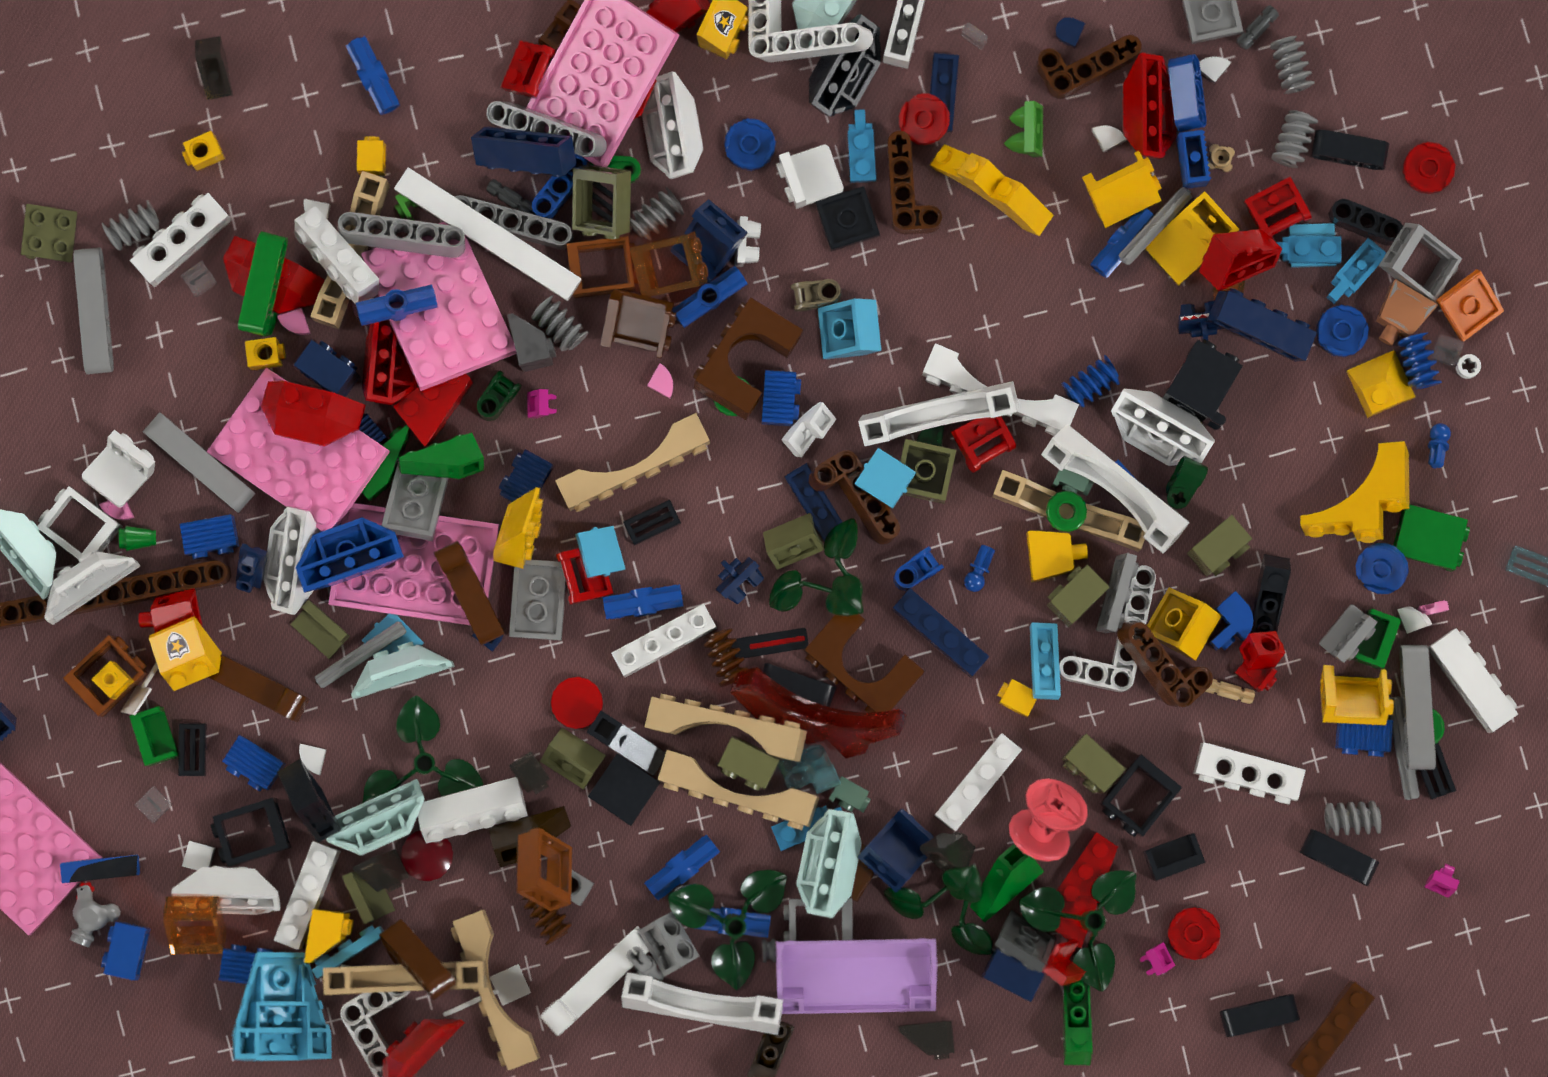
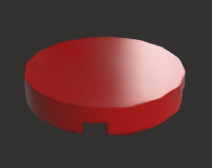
M929 93L913 96L909 102L907 101L902 106L899 114V127L901 131L906 132L911 142L918 145H931L939 141L946 133L950 124V113L946 104L937 96Z
M1433 142L1421 143L1411 149L1403 163V174L1410 187L1425 194L1437 193L1446 188L1455 175L1456 167L1449 150L1439 143Z
M582 677L568 678L559 683L553 691L551 699L552 712L556 719L566 727L573 729L586 728L593 723L599 712L602 711V694L597 685L589 679Z
M1196 907L1183 909L1175 914L1169 923V943L1173 950L1183 958L1192 960L1204 959L1215 951L1220 942L1219 923L1214 915L1205 909Z

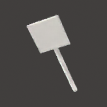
M155 663L142 685L136 686L120 712L136 715L152 690L147 685L158 670L157 663Z
M519 964L490 977L495 988L493 993L498 995L502 1006L531 993ZM480 996L445 1011L443 1016L447 1017L482 1001Z

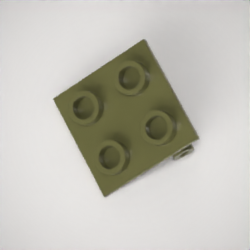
M26 204L20 255H25V258L36 259L38 257L72 263L77 212Z

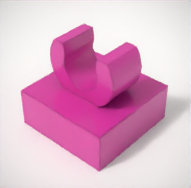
M547 389L527 392L528 418H541L556 413L557 409H550L548 407V400L556 399V395L548 394Z
M1445 863L1440 871L1435 870L1428 877L1425 888L1449 898L1457 890L1460 882L1452 877L1455 867Z
M1164 942L1154 946L1145 952L1146 955L1140 958L1141 962L1149 960L1152 968L1146 971L1147 975L1156 973L1159 976L1176 966Z

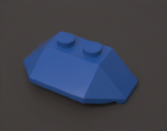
M361 517L314 534L296 566V571L303 591L306 593L330 587L378 570L403 558L404 555L394 531Z

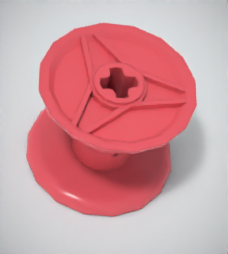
M1049 778L1037 780L1029 786L1026 793L1028 809L1021 810L1012 816L1009 823V835L1014 844L1024 854L1036 860L1055 861L1065 856L1069 850L1070 836L1068 831L1076 830L1085 823L1088 816L1087 804L1080 793L1072 786L1060 780Z

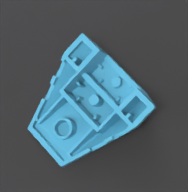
M256 952L233 1030V1060L303 1061L332 1059L331 1030L329 1024H326L322 1013V1001L318 1000L314 987L316 982L310 963L304 962L305 953Z

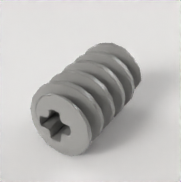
M1297 36L1282 38L1270 44L1272 50H1277L1273 53V58L1280 60L1275 66L1277 69L1282 70L1278 77L1284 79L1281 83V88L1288 89L1284 92L1285 94L1305 90L1314 84V81H1306V77L1311 75L1312 72L1303 71V68L1309 64V61L1300 60L1307 53L1306 51H1298L1297 48L1302 46L1304 42L1295 41Z
M1289 110L1291 114L1285 116L1287 123L1281 127L1284 133L1279 134L1278 139L1280 143L1275 145L1277 152L1273 153L1271 158L1281 165L1298 168L1296 162L1305 161L1299 153L1308 152V149L1302 144L1311 143L1312 141L1305 135L1306 133L1315 132L1309 124H1317L1318 120L1307 113Z
M667 187L668 195L662 191L658 192L660 201L651 198L650 203L652 207L643 204L642 210L644 214L635 210V220L630 218V226L640 238L644 237L651 241L650 231L659 234V224L667 228V218L675 222V211L684 215L682 205Z
M146 200L147 209H144L140 204L137 205V214L128 209L129 218L127 219L121 213L118 214L119 223L110 218L109 228L101 223L109 241L117 250H122V241L130 246L132 244L131 237L136 241H140V232L147 237L150 236V227L155 232L160 230V221L149 200Z
M552 295L535 309L531 318L533 321L540 320L538 326L541 329L548 327L545 333L547 336L554 335L552 341L555 344L562 342L559 347L561 351L572 350L586 338L589 332L585 331L580 334L581 323L572 326L575 317L565 318L568 309L565 308L559 311L558 307L561 302L551 303L554 296Z
M1363 801L1358 802L1357 807H1355L1353 802H1348L1346 809L1342 802L1337 803L1336 809L1332 803H1327L1324 812L1327 836L1330 829H1333L1335 836H1338L1340 828H1343L1345 835H1349L1351 828H1354L1356 835H1359L1361 827H1364L1366 834H1370L1373 826L1377 834L1381 833L1380 809L1374 801H1369L1367 808Z

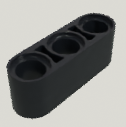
M1316 130L1311 157L1366 169L1385 170L1389 143L1378 139L1335 131Z
M1339 199L1329 210V220L1336 226L1365 238L1369 237L1371 240L1386 246L1392 245L1403 227L1399 220L1348 199ZM1336 208H1345L1348 212V217L1340 218L1336 214ZM1368 217L1372 221V227H1363L1360 223V218ZM1387 226L1394 228L1396 237L1390 238L1386 236L1384 228Z
M765 663L756 687L824 712L829 711L836 691V687L768 663Z
M1310 829L1300 850V853L1366 886H1369L1380 863L1314 829Z
M1294 994L1220 1011L1226 1038L1300 1020Z

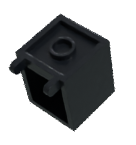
M1197 339L1162 398L1197 417L1203 425L1218 430L1226 422V418L1217 410L1243 365L1238 363L1239 359L1228 352L1224 355L1217 351V346L1205 339L1201 342Z

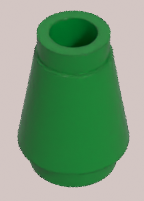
M126 525L125 528H119V549L130 551L156 546V530Z

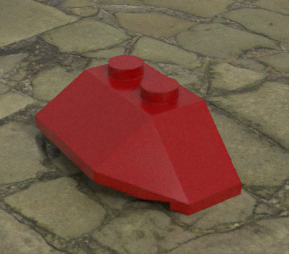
M1140 53L1123 83V135L1135 151H1139L1142 156L1161 159L1176 139L1169 72L1164 64L1163 56Z
M234 236L223 257L232 291L244 297L256 243ZM285 258L273 312L282 314L314 305L325 280L301 265Z
M385 320L372 323L369 327L365 346L362 390L366 401L392 405L414 391L418 384L390 321Z
M268 381L261 407L275 435L325 447L359 430L366 405L339 394L287 381Z
M424 1019L418 1024L415 1021L411 1023L404 1031L406 1037L400 1043L395 1040L385 1050L388 1055L383 1059V1077H413L465 1022L462 1019Z

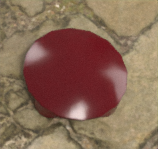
M421 830L416 831L407 838L402 847L401 859L403 867L410 876L417 880L432 881L440 879L447 873L452 864V844L447 838L439 842L426 843Z

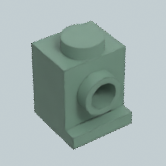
M1063 469L1058 471L1051 486L1056 488L1059 484L1063 486L1062 491H1071L1087 496L1094 482L1080 474Z
M843 776L829 798L832 802H834L835 798L839 799L838 805L850 812L855 808L863 813L871 799L867 797L869 791Z

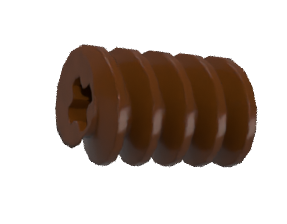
M727 628L704 637V639L709 638L704 647L713 648L707 654L708 657L717 658L711 664L712 667L721 668L715 675L716 677H724L719 683L720 687H725L747 678L743 677V674L748 671V667H739L745 660L744 657H735L741 649L731 647L737 639L727 637L733 631L732 628Z
M525 897L519 900H528L524 909H533L529 915L530 919L539 918L534 926L535 928L544 927L539 935L541 937H550L545 943L546 946L568 933L572 923H562L567 915L566 913L557 914L560 908L549 911Z

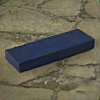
M933 53L930 94L937 96L946 104L950 113V124L946 132H952L959 55Z
M807 463L784 476L806 514L811 513L814 527L825 542L828 533L835 526L842 523V520L825 492L816 491L810 486L809 476L812 471Z

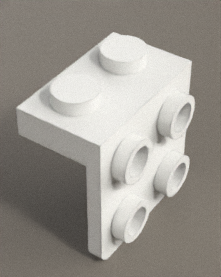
M821 145L790 156L789 152L779 155L780 163H777L776 167L780 178L785 177L788 187L784 189L789 203L794 201L796 209L843 192V184L829 146Z
M114 430L107 438V447L82 473V480L115 506L123 507L154 473L155 461L147 450L137 448L129 436L124 433L119 434Z

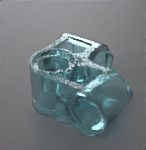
M815 744L804 749L800 762L781 759L778 766L786 786L790 789H799L804 785L812 783L816 793L819 794L841 785L836 769L822 745Z

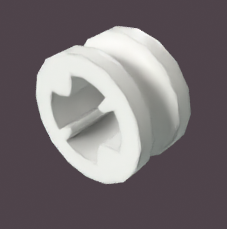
M1472 354L1462 356L1456 363V372L1464 379L1473 378L1481 369L1480 360ZM1464 360H1468L1469 364L1474 363L1475 368L1471 369L1473 373H1468L1467 369H1462V365L1466 363Z

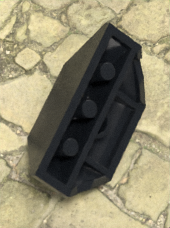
M858 14L849 23H856L872 32L873 42L871 46L864 51L821 56L809 78V104L828 117L855 108L881 64L880 27L862 14ZM859 32L855 36V41L859 37ZM836 35L832 39V44L836 39Z

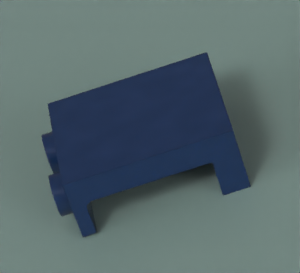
M708 199L695 210L691 216L694 219L681 239L672 246L670 251L700 278L710 283L723 271L748 232Z
M900 809L858 855V858L897 893L929 855L940 845V842L924 829L912 815L908 814L904 809Z

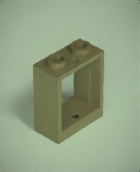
M589 164L573 168L572 230L582 231V234L586 236L604 234L606 239H619L620 235L630 232V170ZM593 182L613 184V223L592 220Z

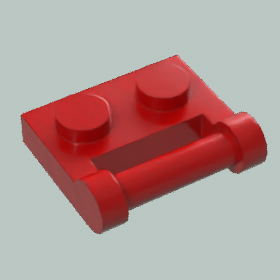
M520 41L501 88L508 92L537 98L539 94L538 87L550 58L554 57L556 50L547 45Z
M1291 177L1244 200V204L1258 229H1263L1272 239L1273 235L1302 220L1306 222L1312 218ZM1293 205L1296 206L1298 211L1270 226L1265 222L1271 216Z
M1002 416L972 419L951 432L966 459L968 469L972 473L980 470L981 465L1005 451L1010 452L1016 448V443ZM999 435L1000 443L976 456L974 449Z
M579 548L556 554L557 561L561 562L570 596L568 600L570 605L614 594L609 576L599 575L587 578ZM574 558L582 581L583 593L579 591L571 559Z

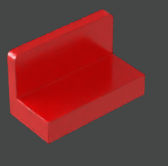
M1075 939L1057 944L1042 970L1061 986L1080 981L1086 972L1069 960L1079 944Z

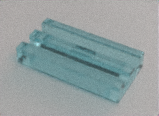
M1515 545L1505 571L1548 587L1547 579L1513 567L1515 562L1548 575V568L1516 556L1518 553L1547 565L1548 557Z

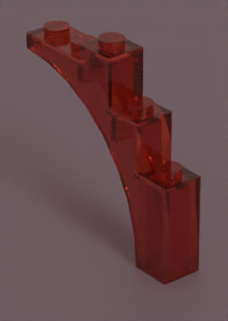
M758 667L738 672L730 691L757 720L762 715L775 718V724L784 725L785 721L800 724L799 729L807 731L806 745L828 740L845 759L866 753L870 743L900 735L906 718V714L901 708L884 712H855L815 703L785 689L769 678Z

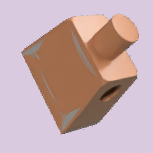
M1395 279L1389 286L1376 320L1385 327L1379 339L1383 343L1393 346L1398 336L1403 338L1412 336L1438 304Z

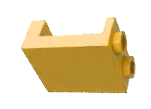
M1139 151L1134 153L1137 162L1099 181L1094 179L1092 173L1082 177L1097 214L1105 228L1162 201L1158 190L1162 189L1156 175L1151 176L1154 168L1149 158L1143 159Z
M1323 665L1320 678L1322 721L1386 725L1388 715L1393 714L1394 707L1393 699H1389L1392 681L1387 679L1386 669L1380 670L1378 678L1344 677L1334 675V666Z

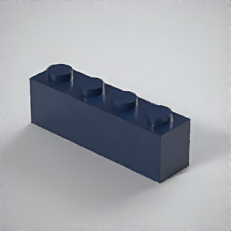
M483 127L471 137L477 166H486L488 169H508L511 172L528 171L531 174H552L554 177H562L576 166L572 136Z
M1229 288L1228 291H1218L1208 316V321L1295 362L1306 361L1317 332L1309 329L1310 325L1301 320H1295L1294 322L1287 318L1288 314L1277 309L1271 311L1265 308L1266 304L1256 299H1251L1250 301L1243 297L1244 293L1236 289Z
M911 588L893 607L892 610L970 678L990 657Z

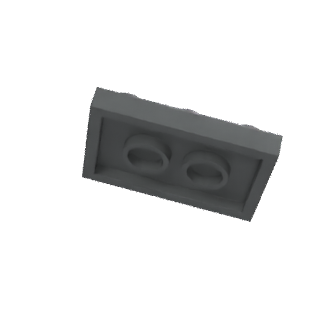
M1011 910L995 945L999 947L1003 954L1010 957L1014 956L1026 968L1033 971L1037 970L1041 973L1047 964L1057 937L1049 932L1035 929L1024 917Z

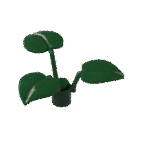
M850 518L835 526L828 533L824 542L825 555L828 558H835L836 565L843 573V576L835 578L832 588L801 581L800 572L796 570L787 571L776 580L771 589L769 598L771 608L781 612L793 609L801 600L803 594L802 587L807 586L829 593L826 598V608L834 615L852 616L864 612L861 581L858 577L847 572L840 560L849 558L856 547L858 526L854 518Z
M416 695L402 707L396 722L398 736L403 742H417L420 754L413 761L414 769L399 780L396 774L390 770L374 772L366 781L362 803L402 786L401 784L415 773L426 775L434 771L442 777L438 781V791L442 797L484 785L479 773L467 761L452 759L447 762L444 772L435 766L434 757L429 753H425L421 740L430 741L437 735L440 729V719L436 711Z
M976 865L946 870L942 875L945 886L925 902H921V897L917 892L908 888L901 887L897 893L891 888H886L883 891L887 901L896 912L909 919H918L924 914L923 908H926L947 890H950V894L958 900L964 899L959 919L960 926L956 925L951 929L955 942L966 951L974 954L990 955L993 953V943L988 932L976 924L965 923L968 903L978 902L983 894Z
M758 870L745 877L740 886V891L747 900L744 902L740 915L731 913L723 918L710 911L714 905V897L711 891L701 884L686 885L670 893L668 896L669 906L673 915L686 927H703L706 924L707 915L722 923L724 931L731 937L730 945L721 944L714 950L711 957V965L717 976L735 990L740 989L747 981L755 961L754 951L750 944L746 941L735 943V940L746 932L744 919H746V912L750 903L755 911L769 913L774 911L782 902L787 876L779 871Z
M1116 870L1099 876L1094 881L1091 889L1092 897L1100 902L1097 910H1088L1082 915L1063 913L1062 910L1065 906L1064 898L1059 891L1051 887L1038 888L1019 901L1023 917L1032 927L1039 931L1051 932L1058 929L1060 917L1079 920L1082 928L1091 932L1088 942L1089 948L1079 949L1075 953L1072 962L1086 971L1081 981L1101 992L1108 987L1115 969V956L1112 949L1105 943L1093 946L1098 931L1102 930L1106 923L1102 907L1104 906V909L1113 915L1127 912L1134 903L1137 875L1131 871Z

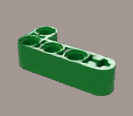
M263 231L260 232L244 294L238 330L261 336H270L273 333L277 314L272 311L287 250V237Z

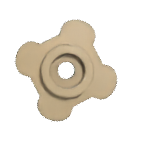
M1217 144L1212 145L1209 149L1211 156L1208 160V166L1212 170L1218 168L1224 172H1229L1232 169L1231 160L1235 155L1234 149L1232 147H1219ZM1222 156L1223 160H1219L1218 157Z

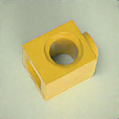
M212 131L183 143L185 151L182 152V155L187 165H192L196 171L225 159L216 136ZM205 146L208 148L207 154L204 157H196V151L199 147Z
M367 136L364 137V140H357V172L360 176L362 171L376 176H386V145L379 137Z
M276 337L245 341L247 365L251 370L282 366V359L286 358L284 344H280ZM266 347L272 348V355L269 359L263 360L260 358L262 349Z
M109 661L91 679L109 698L115 700L134 682L113 661Z
M1013 679L1010 680L1009 684L1004 682L997 694L1001 698L999 704L1026 718L1029 716L1037 700L1033 699V690Z

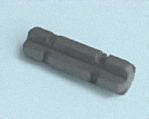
M1268 5L1261 12L1263 15H1258L1246 28V33L1243 32L1237 38V43L1245 50L1249 49L1254 43L1253 40H1257L1270 26L1269 22L1273 23L1279 16L1277 10L1271 5Z
M493 179L488 184L487 191L493 196L497 195L498 199L512 208H518L519 211L526 213L533 211L532 202L527 199L523 200L521 195L510 188L502 187V183Z

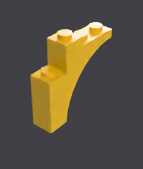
M944 144L930 164L934 170L974 191L1001 210L1022 229L1037 236L1041 235L1054 216L1022 183L1004 176L984 157L972 152L969 155Z
M1405 441L1378 443L1375 463L1365 481L1353 494L1329 509L1313 514L1301 515L1300 525L1305 536L1314 538L1322 537L1324 534L1343 536L1354 532L1357 541L1372 543L1376 540H1382L1383 511L1396 513L1402 509H1409V452Z

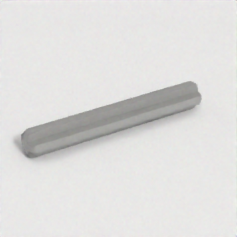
M1181 187L1119 253L1122 263L1130 265L1190 201L1192 198L1190 190Z
M401 622L394 623L316 675L315 680L321 688H325L373 656V654L406 634L407 631Z
M1399 696L1391 697L1389 699H1393L1394 707L1393 714L1389 715L1390 720H1393L1392 734L1405 800L1417 799L1420 794L1415 770H1407L1402 698Z

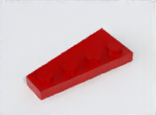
M1095 832L1057 888L1065 902L1064 909L1062 910L1063 913L1082 915L1088 910H1096L1098 901L1091 895L1092 885L1099 876L1110 871L1118 846ZM1060 917V925L1058 929L1054 930L1068 941L1077 940L1079 942L1077 947L1082 948L1087 931L1082 928L1079 920Z

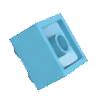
M854 298L818 308L823 359L862 356L882 351L876 300Z

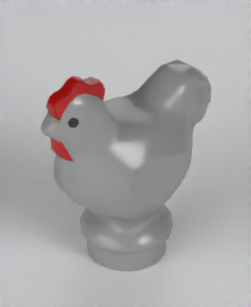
M90 882L81 883L80 887L76 888L78 893L76 896L77 902L73 909V917L78 923V928L71 931L72 935L70 937V940L85 947H90L91 942L94 941L93 931L102 929L108 922L116 921L121 914L119 906L115 904L100 905L93 900L95 887Z

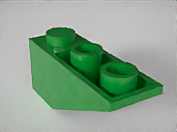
M407 425L403 428L399 426L389 435L391 439L382 445L390 453L362 491L370 502L384 492L393 481L399 457L403 455L412 432Z
M473 433L460 434L451 440L433 443L427 448L405 453L399 457V469L401 474L461 479L484 471V457Z
M1013 844L995 861L982 884V898L978 902L971 903V909L985 923L1039 877L1044 870L1034 858L1024 854Z
M1081 980L1063 985L1064 1065L1091 1064L1093 1048L1090 986Z

